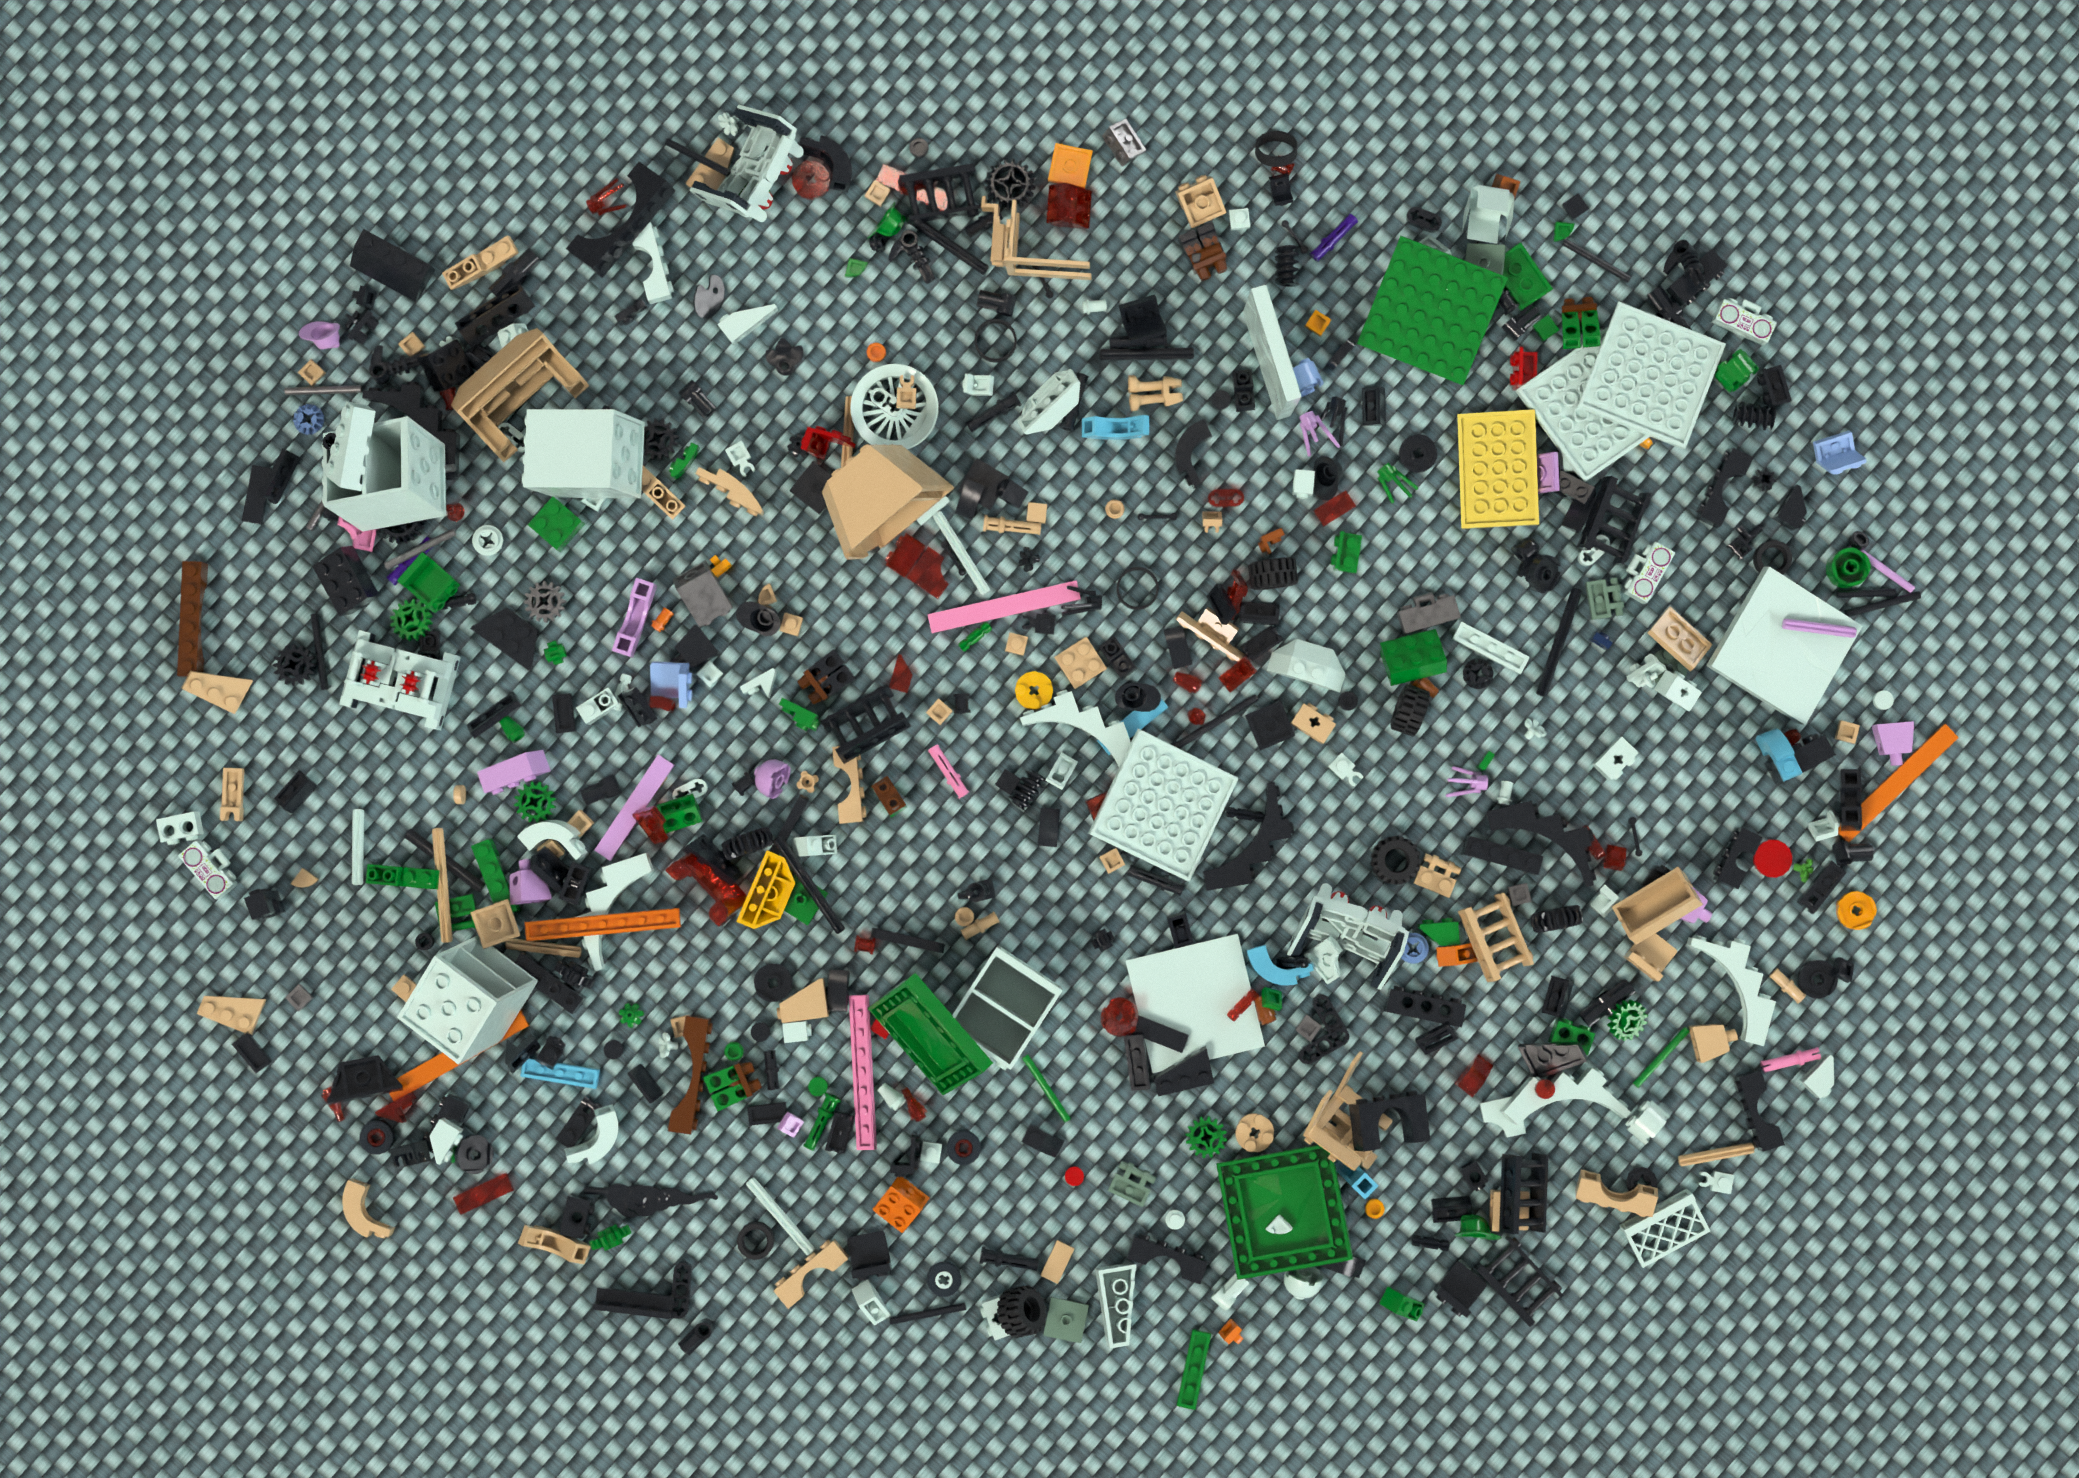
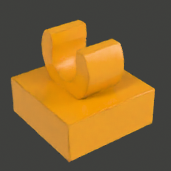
M714 555L710 559L715 566L711 571L717 578L732 567L726 558L721 561Z

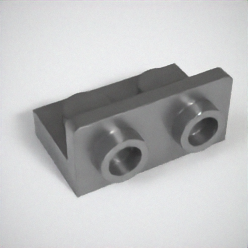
M1127 119L1110 126L1102 135L1105 143L1109 146L1115 159L1122 167L1130 160L1146 152V148Z

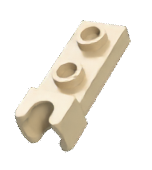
M223 768L222 807H220L221 821H228L231 812L234 814L235 821H243V768Z

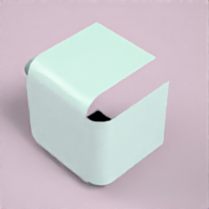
M1483 185L1473 187L1470 191L1463 217L1464 228L1469 209H1471L1467 239L1497 244L1501 214L1507 218V237L1513 219L1514 195L1507 189Z

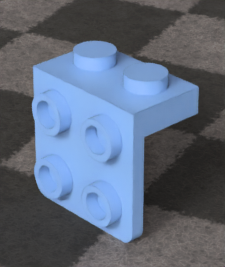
M1849 430L1813 442L1816 463L1831 474H1840L1843 470L1849 468H1859L1867 462L1866 458L1855 450L1852 432Z
M656 661L651 663V695L653 697L679 698V708H687L688 701H692V689L689 687V684L692 683V673L689 672V663Z

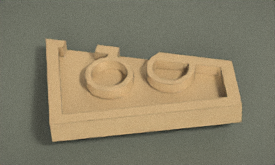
M718 137L705 157L729 169L735 149ZM700 163L687 180L686 185L691 188L694 181L706 184L709 188L717 190L726 176Z
M190 671L181 688L235 714L253 680Z
M204 996L197 1014L243 1033L248 1031L252 1035L267 999Z

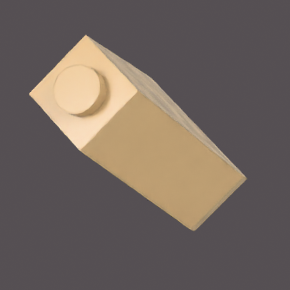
M824 978L816 980L780 1003V1007L777 1008L778 1019H781L782 1023L828 1017L829 1011L827 1008Z

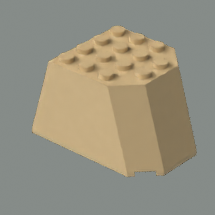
M866 444L859 450L860 453L858 455L850 457L845 462L846 465L843 468H838L831 474L832 477L827 480L822 494L844 556L847 560L864 559L869 555L868 551L877 546L882 549L951 492L954 487L902 445Z

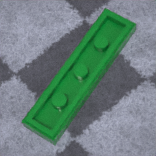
M1192 1329L1176 1406L1192 1410L1196 1409L1211 1338L1210 1332Z

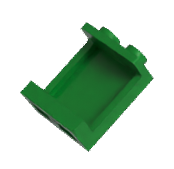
M423 552L397 580L434 613L444 607L445 602L457 592L458 587L461 585Z

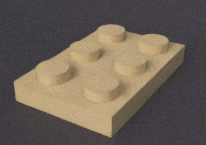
M1670 606L1647 632L1689 671L1696 667L1713 645Z

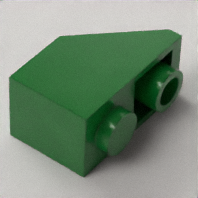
M1442 918L1441 922L1434 923V919L1422 920V924H1417L1418 929L1438 946L1460 945L1458 921H1453V918Z
M1387 1287L1379 1303L1395 1314L1416 1322L1422 1315L1425 1306L1424 1303L1391 1287Z

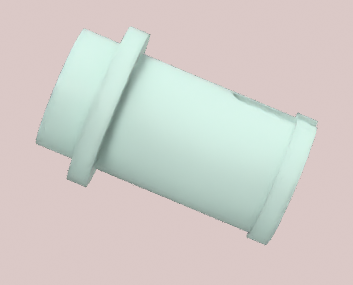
M1086 299V301L1082 302L1083 313L1089 315L1090 312H1106V300L1089 301Z
M1501 781L1500 794L1497 797L1498 804L1509 806L1510 802H1512L1513 782Z

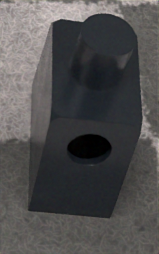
M695 624L675 646L680 654L672 662L689 663V666L695 669L717 657L720 653L700 627Z

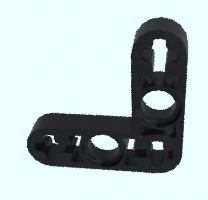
M1323 994L1316 995L1312 1000V1005L1328 1033L1299 1050L1298 1058L1304 1064H1311L1349 1041V1033L1330 999ZM1317 999H1326V1002L1324 1003L1326 1009H1329V1007H1331L1332 1010L1327 1011L1323 1015H1321L1320 1012H1324V1010L1321 1006L1317 1007ZM1329 1014H1333L1336 1017V1022L1333 1025H1328L1325 1021L1326 1016ZM1337 1032L1345 1033L1344 1041H1334L1336 1046L1333 1047L1328 1037L1331 1036L1334 1039L1338 1036ZM1323 1040L1329 1043L1328 1050L1324 1052L1318 1048V1044ZM1313 1045L1315 1046L1316 1051L1320 1054L1316 1057V1053H1313L1312 1055H1310L1311 1059L1309 1061L1307 1059H1302V1056H1304L1303 1052L1305 1050L1308 1053L1313 1051V1049L1311 1048V1046Z
M686 1261L679 1262L674 1268L671 1295L677 1299L686 1298V1301L683 1300L681 1303V1307L685 1308V1311L678 1314V1311L674 1309L671 1318H683L689 1310L692 1266ZM682 1265H684L685 1269L688 1270V1272L684 1274V1280L688 1279V1282L683 1280L677 1281V1278H681V1272L678 1271V1269H680ZM682 1284L686 1287V1294L679 1295L676 1292L678 1285ZM679 1300L674 1302V1308L679 1305Z

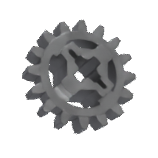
M543 581L542 586L536 582V588L529 587L531 593H525L529 597L528 600L524 601L525 604L529 605L525 610L527 612L532 611L530 617L537 616L536 621L538 622L542 618L545 623H548V618L554 622V616L561 617L559 611H565V608L562 607V604L567 603L566 600L562 599L565 593H559L561 587L557 586L554 588L555 583L553 582L549 586L546 581ZM544 589L550 590V591H548L547 593H541V592H540L541 590H544ZM534 597L536 598V605H535V606H533V599H534ZM543 598L548 599L547 602L549 604L547 606L543 604ZM556 598H557V600H558L557 606H555V599H556ZM544 610H549L551 612L549 614H540Z

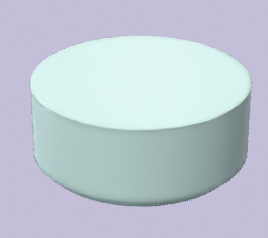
M1879 691L1873 696V704L1879 710L1889 709L1893 705V695L1888 691Z

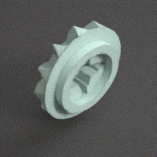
M491 525L479 527L472 538L475 550L486 556L496 554L502 549L504 541L502 533ZM492 535L491 540L495 544H487V546H485V541L481 537L483 536L488 538Z

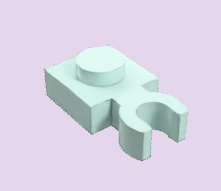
M742 440L725 449L734 467L741 466L740 473L744 477H746L744 472L746 467H750L755 472L754 466L747 462V460L751 459V456Z
M1340 753L1328 766L1341 780L1346 776L1351 786L1356 785L1352 781L1353 776H1358L1359 779L1363 778L1361 773L1352 770L1355 765L1343 753Z
M1713 1171V1176H1710L1707 1172H1699L1700 1175L1706 1177V1181L1698 1182V1185L1702 1187L1711 1185V1191L1731 1194L1733 1174Z

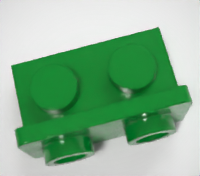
M1340 531L1339 535H1335L1334 546L1337 548L1336 554H1332L1331 565H1334V571L1356 574L1362 535Z

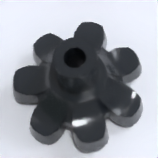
M798 433L797 438L794 436L790 437L789 441L792 444L787 446L789 451L793 450L792 455L795 458L799 454L802 458L807 456V452L801 449L802 433Z
M1024 547L1023 551H1020L1022 559L1019 560V565L1024 566L1025 572L1033 570V564L1040 561L1039 555H1033V551L1029 547Z

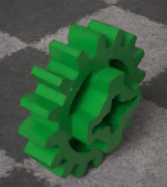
M412 599L411 603L404 600L405 605L402 606L398 603L399 609L392 610L395 616H390V619L394 621L390 626L395 628L393 632L396 635L399 634L401 639L406 637L408 641H411L413 637L418 641L419 635L425 637V630L430 632L428 625L433 624V622L429 618L433 617V615L428 612L429 609L421 601L417 604L415 599Z
M531 781L530 787L527 784H523L524 790L518 789L520 796L514 797L518 800V803H515L514 806L519 807L516 811L517 814L523 813L522 819L529 817L528 822L532 823L535 818L536 823H539L540 818L548 820L546 815H553L550 810L551 808H556L552 803L557 798H552L551 795L555 792L548 791L549 785L542 787V782H538L536 786L535 782ZM533 789H539L544 793L537 795ZM525 795H526V796H527L526 803L523 804V799H524V797H525ZM533 798L540 799L537 802L538 806L532 805V803L534 802ZM548 800V804H547V807H546V809H545V808H544V804H545V801ZM535 810L538 815H532L527 811Z
M1629 999L1628 1002L1623 1000L1622 1005L1617 1003V1009L1611 1010L1613 1015L1608 1016V1019L1611 1020L1607 1024L1610 1027L1609 1032L1619 1040L1626 1041L1627 1038L1633 1040V1036L1636 1035L1638 1037V1032L1644 1031L1642 1026L1647 1024L1644 1020L1648 1017V1014L1645 1013L1646 1008L1632 999Z
M1200 1116L1199 1122L1192 1120L1194 1126L1188 1125L1187 1127L1191 1131L1185 1133L1186 1136L1190 1137V1139L1186 1140V1144H1192L1189 1150L1195 1149L1196 1156L1202 1153V1158H1205L1206 1154H1209L1212 1158L1213 1152L1219 1155V1147L1225 1148L1222 1141H1227V1138L1223 1137L1227 1131L1221 1130L1224 1125L1222 1123L1217 1125L1218 1119L1215 1118L1211 1121L1210 1116H1207L1206 1120ZM1207 1124L1214 1126L1217 1130L1212 1131L1208 1129ZM1200 1126L1198 1135H1194L1195 1130ZM1204 1128L1208 1135H1211L1208 1138L1209 1145H1207L1204 1139H1201L1204 1136ZM1219 1138L1218 1143L1213 1147L1212 1143L1215 1139ZM1195 1144H1203L1206 1150L1197 1147Z
M614 1224L597 1232L599 1237L594 1238L589 1243L592 1250L603 1247L606 1251L624 1243L622 1238L630 1235L632 1232L629 1225L617 1228V1225Z

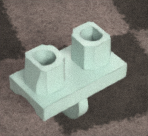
M1649 654L1644 659L1645 665L1634 664L1629 667L1630 674L1626 676L1627 680L1633 682L1637 687H1644L1645 685L1650 688L1656 685L1655 679L1658 678V675L1667 670L1666 666L1659 662L1656 656Z

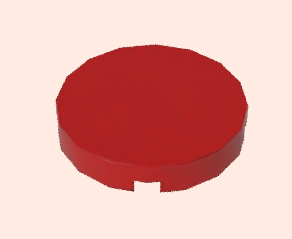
M1779 840L1761 842L1753 856L1755 869L1766 877L1777 878L1783 876L1792 865L1790 848Z

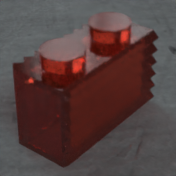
M907 533L905 536L901 535L895 543L897 548L894 553L890 551L885 558L887 562L886 567L904 579L907 578L926 548V545Z

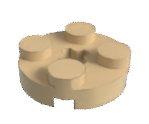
M1247 1114L1239 1120L1236 1126V1140L1248 1152H1261L1268 1148L1274 1139L1273 1125L1268 1118L1261 1114ZM1253 1127L1256 1130H1260V1133H1258L1257 1138H1255L1254 1136L1250 1137L1249 1133L1252 1132L1251 1128Z

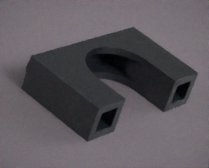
M1417 1090L1406 1091V1095L1402 1096L1401 1093L1389 1094V1098L1375 1096L1372 1097V1101H1367V1098L1357 1099L1356 1103L1349 1104L1354 1151L1365 1152L1381 1149L1378 1124L1381 1115L1389 1108L1396 1110L1401 1118L1404 1142L1418 1143L1431 1140L1425 1094H1417Z

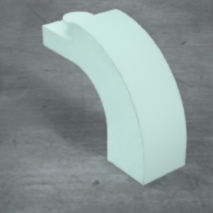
M546 820L533 824L517 836L529 851L539 847L546 839H554L559 841L575 860L583 858L588 853L585 850V845L576 839L580 832L574 826L560 820Z
M613 1104L594 1110L597 1130L589 1141L564 1149L568 1163H578L587 1158L589 1164L604 1157L610 1151L618 1134V1121Z

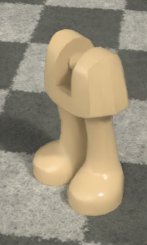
M1128 375L1130 410L1136 411L1145 404L1163 403L1166 407L1182 402V393H1169V389L1182 387V380L1163 376V379L1160 381L1141 382L1138 381L1135 375ZM1161 390V394H1152V395L1132 394V393L1145 392V391Z

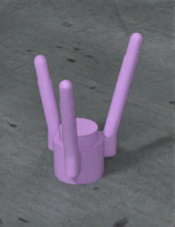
M1310 411L1299 417L1309 457L1311 456L1307 431H1310L1314 441L1318 442L1314 431L1317 423L1337 448L1340 447L1339 443L1322 423L1319 415L1315 416L1314 412Z
M1455 766L1452 767V770L1472 776L1470 779L1448 778L1447 781L1470 783V787L1473 789L1448 793L1446 797L1480 793L1481 790H1487V775H1481V772H1474Z

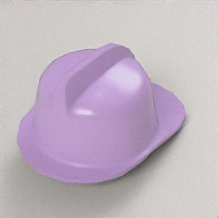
M321 321L311 322L300 329L299 336L302 339L313 341L319 349L338 348L340 346V335L338 332L340 325L338 323Z

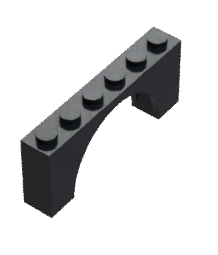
M638 162L627 175L633 182L636 190L635 206L628 220L618 230L602 238L589 239L577 234L566 248L577 260L601 278L606 275L676 191L665 179L641 162Z

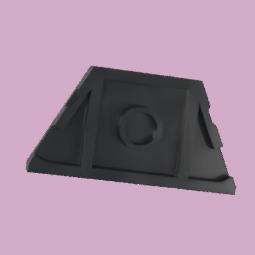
M505 608L471 626V630L531 672L533 670L532 665L539 630L513 611Z
M379 1055L341 1062L337 1069V1076L332 1084L330 1096L327 1098V1104L331 1105L401 1091L403 1086Z

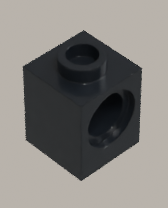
M1004 479L997 485L995 495L1012 507L1020 508L1029 492L1012 480Z
M1473 1159L1457 1169L1471 1191H1479L1486 1186L1485 1183L1488 1182V1179L1476 1160ZM1477 1172L1479 1175L1478 1179L1471 1182L1469 1179L1470 1174Z

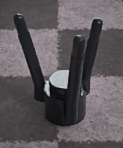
M1332 397L1331 402H1327L1320 419L1323 421L1329 411L1332 414L1330 427L1332 428L1336 417L1341 415L1339 445L1342 446L1345 414L1347 411L1345 407L1346 400ZM1317 423V427L1314 429L1315 432H1316V430H1317L1318 427H1319V424H1318V423Z
M1067 586L1068 590L1087 594L1089 597H1085V603L1062 605V609L1081 608L1062 612V616L1102 609V596L1096 595V591Z

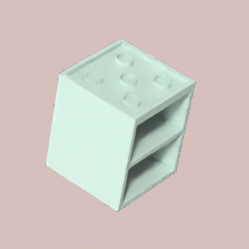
M527 409V415L525 416L526 434L524 435L525 454L523 455L524 473L522 474L524 488L554 496L555 498H641L645 422L614 409Z
M408 416L373 423L372 435L370 438L367 437L369 452L363 459V466L366 467L365 475L361 474L359 484H363L362 492L341 488L325 476V466L329 462L331 454L330 450L324 448L322 444L323 506L364 532L446 516L445 444ZM336 431L323 433V438H324L325 435H327L328 433H335V434H336Z
M477 935L433 957L397 1018L459 1065L503 1039L538 980L493 946L483 949Z
M998 945L952 1016L989 1059L992 1057L997 1061V1066L1004 1070L1007 1068L1011 1070L1063 989L1060 985Z

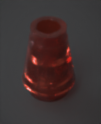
M1178 671L1173 678L1174 683L1190 694H1197L1202 684L1199 676Z

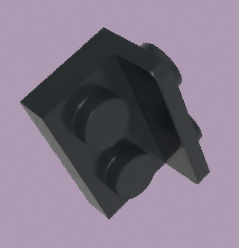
M546 846L531 857L530 869L557 893L562 890L564 878L567 876L570 868Z

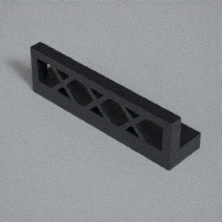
M598 1287L596 1301L593 1303L592 1310L670 1319L673 1316L675 1296Z

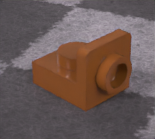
M1282 528L1259 538L1258 546L1262 553L1265 552L1266 556L1272 553L1268 545L1269 542L1271 545L1282 541L1281 537L1285 535Z

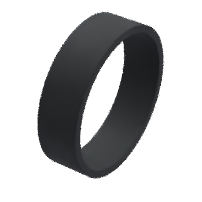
M1283 131L1266 132L1256 140L1255 156L1258 161L1267 166H1286L1297 157V140L1291 134ZM1280 141L1289 144L1294 150L1284 156H1269L1261 152L1259 147L1267 142Z
M988 320L981 324L976 331L975 347L978 354L986 361L993 363L1003 362L1010 358L1016 349V333L1012 326L1003 320ZM993 323L1005 325L1014 336L1012 350L1006 356L997 359L985 356L977 345L980 331L985 326Z
M1130 568L1122 573L1117 582V596L1127 608L1133 610L1145 609L1152 605L1157 598L1159 591L1157 578L1146 568ZM1134 570L1148 573L1156 584L1155 597L1149 604L1141 607L1127 604L1119 593L1121 579L1125 574Z

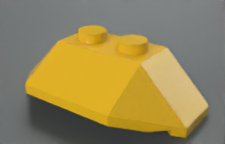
M768 850L766 851L736 922L756 929L781 919L796 884L784 857Z

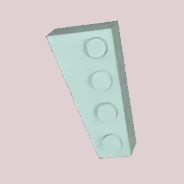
M346 401L345 407L341 411V421L336 428V438L330 449L329 462L325 466V476L341 488L362 492L363 484H359L361 474L365 475L366 467L363 466V459L369 452L367 437L370 438L372 435L376 411L367 405Z
M1134 1262L1095 1268L1106 1345L1109 1348L1129 1345L1136 1264Z

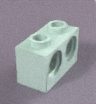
M189 812L156 819L160 842H167L168 845L180 843L179 840L186 838V841L197 840L199 835L204 834L200 812ZM189 822H192L193 824V830L191 832H189L186 828ZM170 826L174 827V834L172 836L168 834Z

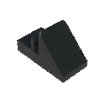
M1186 912L1168 916L1166 920L1175 948L1194 943Z
M530 1034L517 1047L508 1039L506 1040L505 1064L512 1074L541 1048L537 1039Z

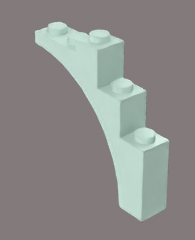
M1063 690L1056 693L1057 697H1054L1056 705L1052 706V703L1041 707L1042 710L1035 713L1034 710L1027 711L1020 718L1023 726L1035 723L1056 722L1080 728L1094 736L1108 749L1118 767H1120L1131 744L1124 722L1120 723L1119 720L1108 723L1109 727L1105 728L1098 706H1086L1082 708L1083 712L1079 713L1072 691Z
M644 853L602 867L601 878L603 883H607L608 886L586 893L585 903L588 909L591 908L592 912L577 917L607 915L617 897L630 884L640 877L654 872L649 854ZM602 935L583 936L582 944L584 949L589 952L588 962L591 969L594 968L595 971L605 969L602 956Z
M1702 936L1688 937V946L1699 949L1712 957L1725 969L1732 979L1739 994L1743 1012V1027L1740 1040L1764 1046L1776 1001L1770 1000L1771 996L1759 993L1758 996L1763 974L1758 972V968L1747 966L1745 969L1751 946L1745 945L1746 941L1734 938V941L1727 940L1726 947H1724L1725 943L1716 940L1713 943L1706 942L1707 938Z
M1596 1067L1594 1069L1587 1068L1576 1082H1574L1575 1078L1568 1072H1558L1546 1087V1083L1539 1077H1528L1500 1110L1515 1125H1519L1529 1114L1540 1107L1566 1099H1583L1598 1103L1610 1109L1621 1118H1627L1631 1113L1624 1101L1614 1098L1612 1096L1614 1093L1608 1087H1602L1607 1080L1603 1077L1604 1073Z

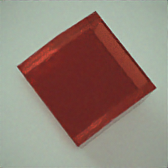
M650 696V708L673 712L676 701L663 696Z

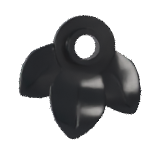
M781 338L775 350H766L765 354L767 362L776 367L780 375L788 376L794 371L795 365L802 361L804 352L802 345L792 348L787 340ZM784 363L789 365L786 370L782 369Z

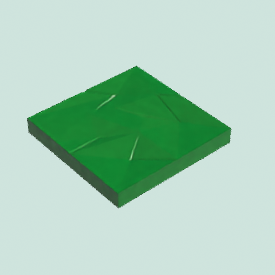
M916 973L902 981L868 1007V1010L942 1095L982 1074L993 1064Z
M1315 1145L1216 1163L1237 1280L1354 1260L1336 1164L1328 1159L1330 1153L1321 1146ZM1279 1214L1293 1227L1290 1232L1285 1234H1273L1265 1228Z

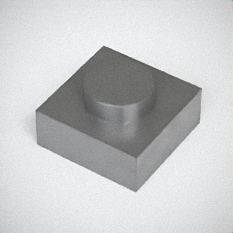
M1527 883L1507 887L1512 906L1532 902Z
M298 984L285 998L297 1011H301L314 997L302 984Z
M1305 1015L1295 1030L1311 1042L1322 1026L1308 1015Z

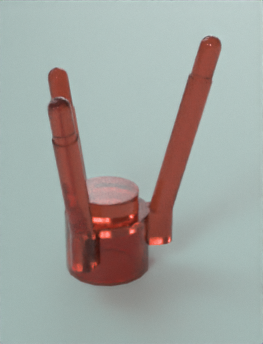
M615 178L586 201L592 214L598 213L600 216L604 213L627 207L624 204L603 209L606 206L603 199L624 186L621 183L606 192L618 182V178Z

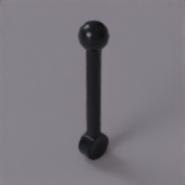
M1283 220L1281 225L1284 228H1286L1288 232L1291 234V236L1294 238L1296 243L1301 248V253L1306 254L1308 252V247L1303 246L1298 237L1289 227V222L1287 220Z
M1032 265L1033 269L1040 270L1039 266ZM1039 277L1046 291V297L1048 299L1052 298L1053 292L1049 290L1044 278Z
M1139 513L1137 517L1141 521L1144 519H1171L1175 521L1177 514L1144 515Z
M943 541L941 543V547L945 549L951 557L952 561L959 570V575L964 576L966 574V570L961 568L960 564L958 563L953 553L949 549L948 542Z
M1631 817L1628 819V823L1632 827L1636 847L1635 855L1640 857L1643 852L1639 847L1635 827L1636 818Z

